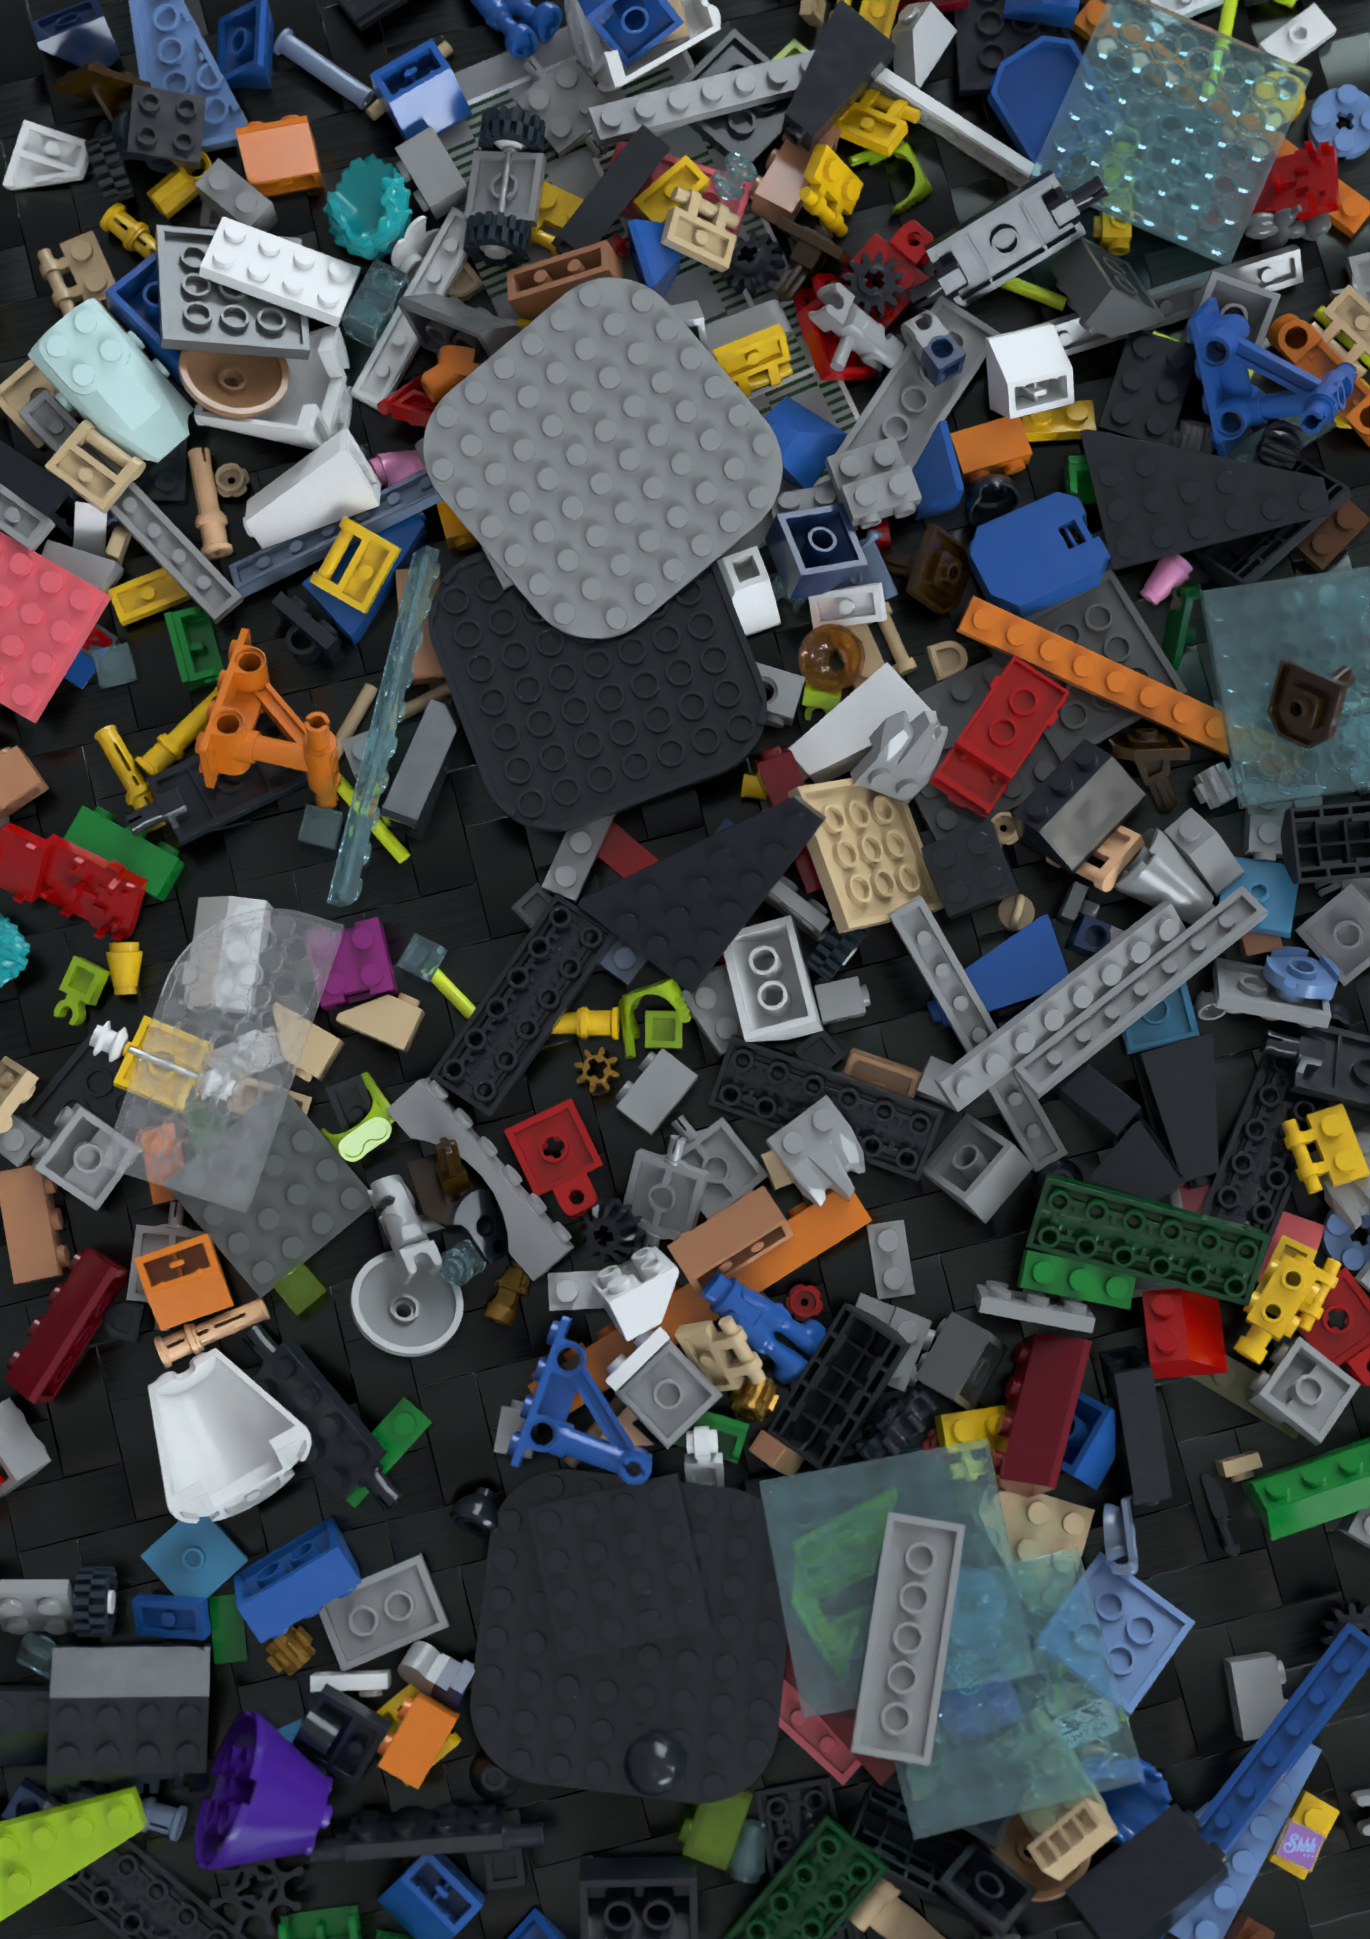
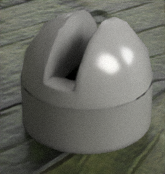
M1211 988V992L1205 993L1202 990L1198 994L1196 1009L1199 1018L1215 1020L1226 1014V1011L1216 1008L1214 988Z

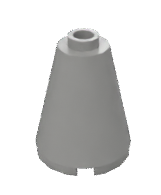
M1153 828L1148 829L1141 835L1145 844L1117 876L1114 888L1154 908L1162 901L1170 902L1182 921L1194 924L1215 907L1212 904L1214 895L1164 832L1158 828L1156 830Z

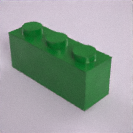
M82 806L63 839L110 862L115 860L126 865L125 869L148 880L145 893L164 902L186 865L177 857L180 851L163 841H160L157 846L145 840L148 834L144 831L133 836L128 825L126 828H123L114 823L113 821L116 816L99 806H96L94 811Z

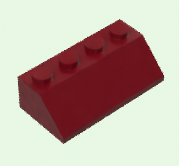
M86 1248L84 1253L79 1251L74 1256L68 1266V1271L71 1272L64 1285L59 1283L54 1288L47 1300V1303L50 1304L49 1309L43 1318L38 1316L27 1332V1336L30 1337L23 1350L17 1349L6 1366L10 1371L5 1380L34 1404L52 1402L102 1322L106 1309L113 1304L130 1276V1270L96 1249Z
M1035 1333L1018 1343L1013 1358L1014 1362L1017 1363L1014 1377H1010L1004 1391V1397L1008 1399L1005 1411L998 1417L995 1426V1434L998 1435L995 1449L990 1451L986 1460L985 1470L989 1472L987 1484L1027 1498L1056 1488L1092 1341Z

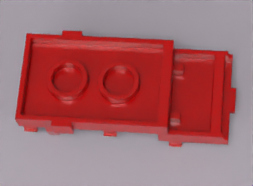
M1312 140L1304 141L1305 148L1295 150V154L1277 158L1274 157L1273 153L1264 154V160L1238 166L1234 158L1227 160L1226 155L1217 156L1207 218L1204 221L1188 223L1189 228L1194 229V231H1200L1232 224L1235 231L1245 229L1243 221L1257 212L1276 214L1280 209H1293L1297 205H1300L1303 209L1295 218H1299L1300 221L1314 219V215L1340 210L1338 160L1335 146H1331L1330 141L1321 142V148L1316 149Z
M1015 655L1007 663L1001 676H995L987 689L990 692L980 707L976 709L972 719L955 742L953 748L948 751L945 756L946 758L929 782V784L948 795L947 800L962 810L966 807L984 820L1000 796L1005 794L1008 784L1026 757L1031 755L1035 749L1034 745L1046 728L1050 730L1059 716L1057 711L1064 706L1067 701L1065 699L1070 691Z
M13 823L4 824L1 827L0 888L14 894L12 897L13 901L22 904L24 900L32 903L38 897L63 908L60 911L61 915L69 918L70 915L75 914L91 922V926L99 929L93 934L98 939L112 932L114 934L111 936V939L119 943L123 938L127 940L134 933L148 883L147 879L125 869L126 865L115 860L110 862L55 834L44 839Z

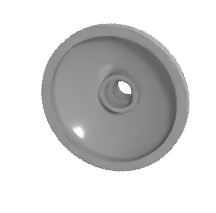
M393 1251L374 1257L359 1271L350 1295L351 1313L356 1326L364 1337L379 1349L404 1357L426 1355L448 1343L460 1325L464 1308L460 1286L450 1270L442 1264L438 1273L429 1276L421 1264L415 1263L417 1272L411 1277L409 1284H404L393 1263L396 1258ZM402 1310L407 1313L408 1317H400L396 1311Z

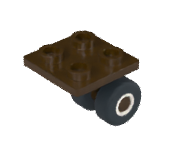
M95 61L87 62L84 66L74 71H69L66 75L54 80L52 89L101 105L108 119L102 121L97 126L94 137L112 132L123 161L129 159L126 158L133 85L151 87V83L138 79V75L135 73L116 72L107 69V65Z

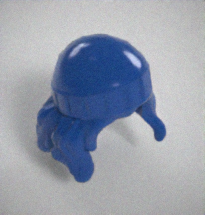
M1094 1755L1079 1759L1106 1803L1107 1811L1119 1832L1110 1839L1113 1844L1122 1846L1171 1807L1168 1805L1172 1797L1167 1788V1781L1163 1780L1162 1773L1157 1772L1150 1763H1146L1142 1759L1126 1757L1113 1762L1103 1756Z

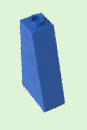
M422 511L375 533L402 548L367 614L309 582L311 576L302 583L311 599L354 645L361 640L396 585L395 570L406 569L428 533L424 523L427 518ZM361 541L347 548L331 578L333 582L339 584Z
M1048 914L1039 917L964 969L989 1014L1038 999L1069 975ZM931 993L932 1001L927 1002V1007L933 1023L939 1022L942 1030L950 1028L948 1020Z

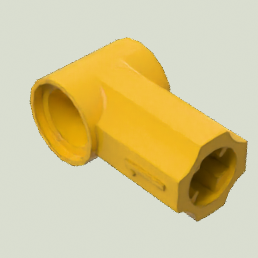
M201 151L199 169H205L206 172L212 166L208 155ZM179 167L177 171L170 173L146 193L156 209L168 220L199 195L195 183L202 175L191 176L197 169Z

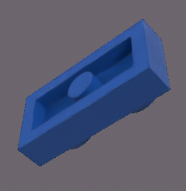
M140 1593L132 1599L137 1636L205 1640L211 1635L207 1598Z

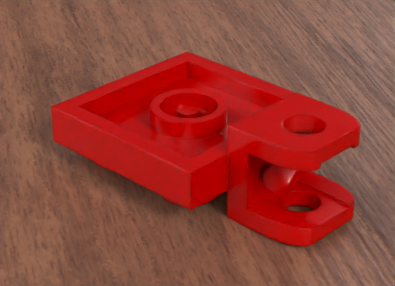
M915 220L904 224L890 239L889 243L875 233L853 258L860 265L863 252L868 254L870 261H874L877 253L882 252V263L887 264L888 261L895 259L896 263L892 272L904 273L902 281L896 284L905 289L902 297H894L898 303L896 309L890 310L885 306L882 318L877 317L875 310H871L869 313L872 319L885 327L884 333L888 331L912 303L906 291L928 279L920 271L930 259L923 246L932 242L934 237ZM913 242H918V243H920V244L917 245V246H912V245H910V244L913 243ZM844 268L843 271L837 276L839 281L841 280L842 274L850 273L847 268ZM867 282L866 287L871 289L873 284Z
M818 273L812 277L813 288H800L793 298L798 312L796 316L801 327V333L807 342L813 358L814 368L819 374L821 381L869 380L877 374V371L862 362L854 351L850 352L843 371L838 372L830 367L840 338L831 330L827 332L822 331L809 319L808 313L813 310L818 311L825 306L817 296L818 290L826 286L825 284L840 283V281L834 274Z
M572 1098L504 1130L533 1193L539 1198L553 1191L559 1205L571 1219L583 1216L588 1209L598 1202L597 1194L588 1174L604 1167ZM554 1139L556 1143H564L565 1148L560 1150L561 1156L555 1159L553 1155L546 1156L544 1154V1150L548 1148V1140ZM581 1193L584 1195L582 1203H572V1197L575 1194Z
M1343 1267L1337 1273L1336 1277L1339 1280L1335 1289L1329 1290L1322 1305L1324 1312L1320 1320L1315 1319L1310 1332L1298 1327L1296 1330L1308 1344L1339 1367L1343 1364L1359 1384L1370 1386V1372L1367 1370V1363L1370 1360V1299L1349 1270ZM1332 1309L1336 1313L1343 1311L1346 1315L1342 1320L1345 1327L1341 1330L1336 1326L1330 1328L1327 1324V1321L1330 1319L1328 1313ZM1297 1311L1296 1316L1300 1317L1301 1312Z

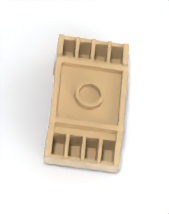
M1032 1709L1025 1718L1018 1721L985 1749L1033 1776L1017 1811L1034 1838V1841L1027 1846V1849L1044 1873L1061 1881L1068 1873L1076 1869L1080 1863L1089 1858L1091 1854L1119 1833L1107 1811L1106 1803L1068 1741L1059 1733L1044 1710Z

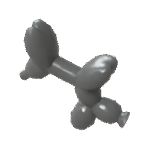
M1297 205L1293 209H1280L1276 214L1271 212L1252 214L1243 221V227L1245 228V235L1252 239H1259L1261 251L1267 253L1282 248L1288 239L1302 237L1311 242L1315 241L1319 236L1330 230L1332 222L1329 219V212L1314 215V219L1295 220L1296 215L1303 210L1300 205Z

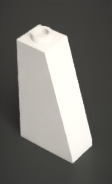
M346 428L339 431L248 499L246 514L243 517V525L247 534L251 538L254 537L260 547L264 549L340 521L343 516L351 517L380 506L381 483L349 429Z
M886 662L788 749L793 753L803 781L810 777L815 784L828 782L854 769L871 751L873 747L869 737L885 719L905 711L908 715V721L911 722L923 711L932 710Z

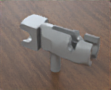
M830 283L818 290L817 296L825 306L818 311L813 310L809 312L808 317L822 331L827 332L831 330L840 338L830 363V367L838 372L844 370L851 351H854L862 362L878 372L882 371V364L891 369L898 362L902 355L904 344L892 333H888L885 336V327L881 323L878 324L853 303L855 296L840 283Z
M390 1175L371 1183V1189L367 1190L373 1208L384 1209L378 1221L381 1223L396 1257L393 1263L402 1283H410L411 1277L417 1272L415 1263L421 1264L429 1276L438 1273L442 1267V1258L434 1240L429 1241L427 1233L445 1227L424 1218L423 1215L418 1216L414 1207L415 1198L400 1175Z

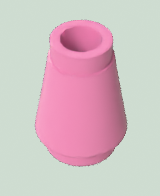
M416 450L378 453L376 458L368 461L379 479L381 487L385 486L386 488L424 470Z
M1179 554L1160 559L1140 593L1151 604L1157 606L1160 601H1163L1172 593V588L1179 587L1190 579L1188 575L1193 568Z

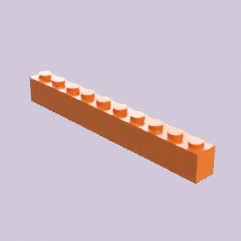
M827 1188L825 1190L826 1201L820 1208L815 1204L808 1207L804 1201L786 1212L789 1217L787 1222L794 1236L727 1278L734 1277L740 1284L759 1293L865 1226L872 1219L854 1192L849 1201H847L833 1189ZM676 1282L661 1324L652 1329L655 1332L661 1327L671 1337L670 1340L675 1345H678L679 1342L674 1334L680 1325L708 1320L714 1322L720 1316L710 1310L709 1302L700 1295L697 1296L690 1283L681 1287L679 1282ZM613 1323L595 1334L598 1341L585 1348L584 1344L580 1343L588 1356L586 1368L601 1392L610 1388L605 1381L610 1376L606 1368L620 1354L628 1358L638 1348L633 1342L639 1336L627 1342ZM572 1348L563 1354L567 1361L561 1365L567 1370L577 1368L580 1361L578 1352ZM535 1380L527 1385L534 1396L539 1384ZM578 1391L575 1394L569 1413L585 1404Z

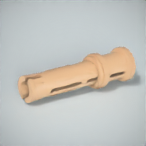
M201 447L189 450L187 457L199 514L195 520V527L200 530L203 547L200 549V552L208 560L221 559L233 553V546L228 543L225 529L228 520L224 512L220 511L210 449L204 447L202 454Z
M258 1297L254 1301L227 1311L203 1323L195 1325L194 1322L191 1324L189 1322L183 1325L182 1330L163 1338L158 1335L153 1339L165 1368H169L172 1366L173 1361L192 1353L195 1355L201 1354L205 1350L204 1346L263 1320H268L270 1315L263 1298Z

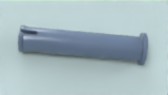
M286 28L278 36L273 48L275 54H283L356 104L360 109L364 110L368 107L374 97V90L372 88H368L362 82L293 36L291 29Z

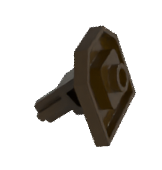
M781 216L776 226L789 238L798 243L789 258V268L775 286L774 293L781 301L790 302L805 281L812 282V277L819 272L827 259L847 268L849 261L854 259L832 241L834 234L825 228L815 224L812 230Z
M927 524L919 551H912L911 555L885 549L880 550L888 572L907 577L908 585L906 592L934 613L945 614L960 604L970 574L966 546L939 525Z
M1281 659L1267 710L1277 736L1306 749L1314 748L1334 738L1347 689L1356 680V675L1351 672V668L1342 666L1328 676L1291 659Z
M1154 728L1136 729V733H1121L1107 738V750L1113 757L1134 762L1145 786H1148L1160 812L1172 810L1178 805V798L1168 775H1170L1171 760H1190V748L1180 735L1174 732L1158 733V730Z
M443 1137L440 1139V1143L435 1146V1154L407 1162V1168L423 1216L448 1229L457 1226L456 1224L449 1225L450 1214L457 1200L472 1189L490 1187L483 1177L466 1160L460 1157L456 1140H448L447 1137ZM491 1191V1202L495 1196L493 1191Z

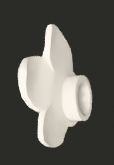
M424 215L417 217L410 223L405 237L397 241L391 255L392 275L397 280H405L408 283L412 281L440 228L426 231L427 218Z

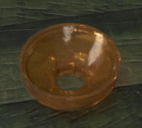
M821 625L808 633L803 640L798 656L799 667L802 675L806 677V681L812 686L825 691L842 690L853 684L863 670L865 652L862 642L854 632L842 625ZM842 649L847 655V663L842 669L835 671L830 667L829 657L834 650Z

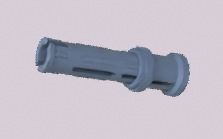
M82 1782L79 1795H70L69 1792L67 1803L103 1794H95L93 1785ZM104 1788V1794L110 1793L109 1789ZM152 1796L149 1798L145 1797L144 1800L140 1799L148 1821L145 1828L141 1831L153 1830L169 1835L170 1840L177 1841L186 1822L188 1807L181 1805L179 1808L158 1803L157 1798Z

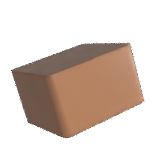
M1247 932L1237 940L1243 959L1268 954L1273 949H1281L1283 947L1279 936Z
M764 1430L760 1431L749 1448L751 1453L771 1468L790 1478L794 1477L805 1460Z

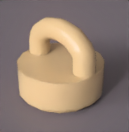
M1016 894L1003 899L997 909V918L1000 925L1011 932H1019L1031 924L1035 915L1033 903L1023 894Z

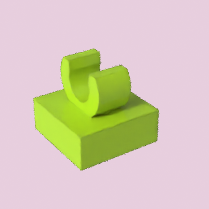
M806 680L802 705L806 706L805 719L810 721L812 711L817 708L823 709L826 715L840 703L842 687Z

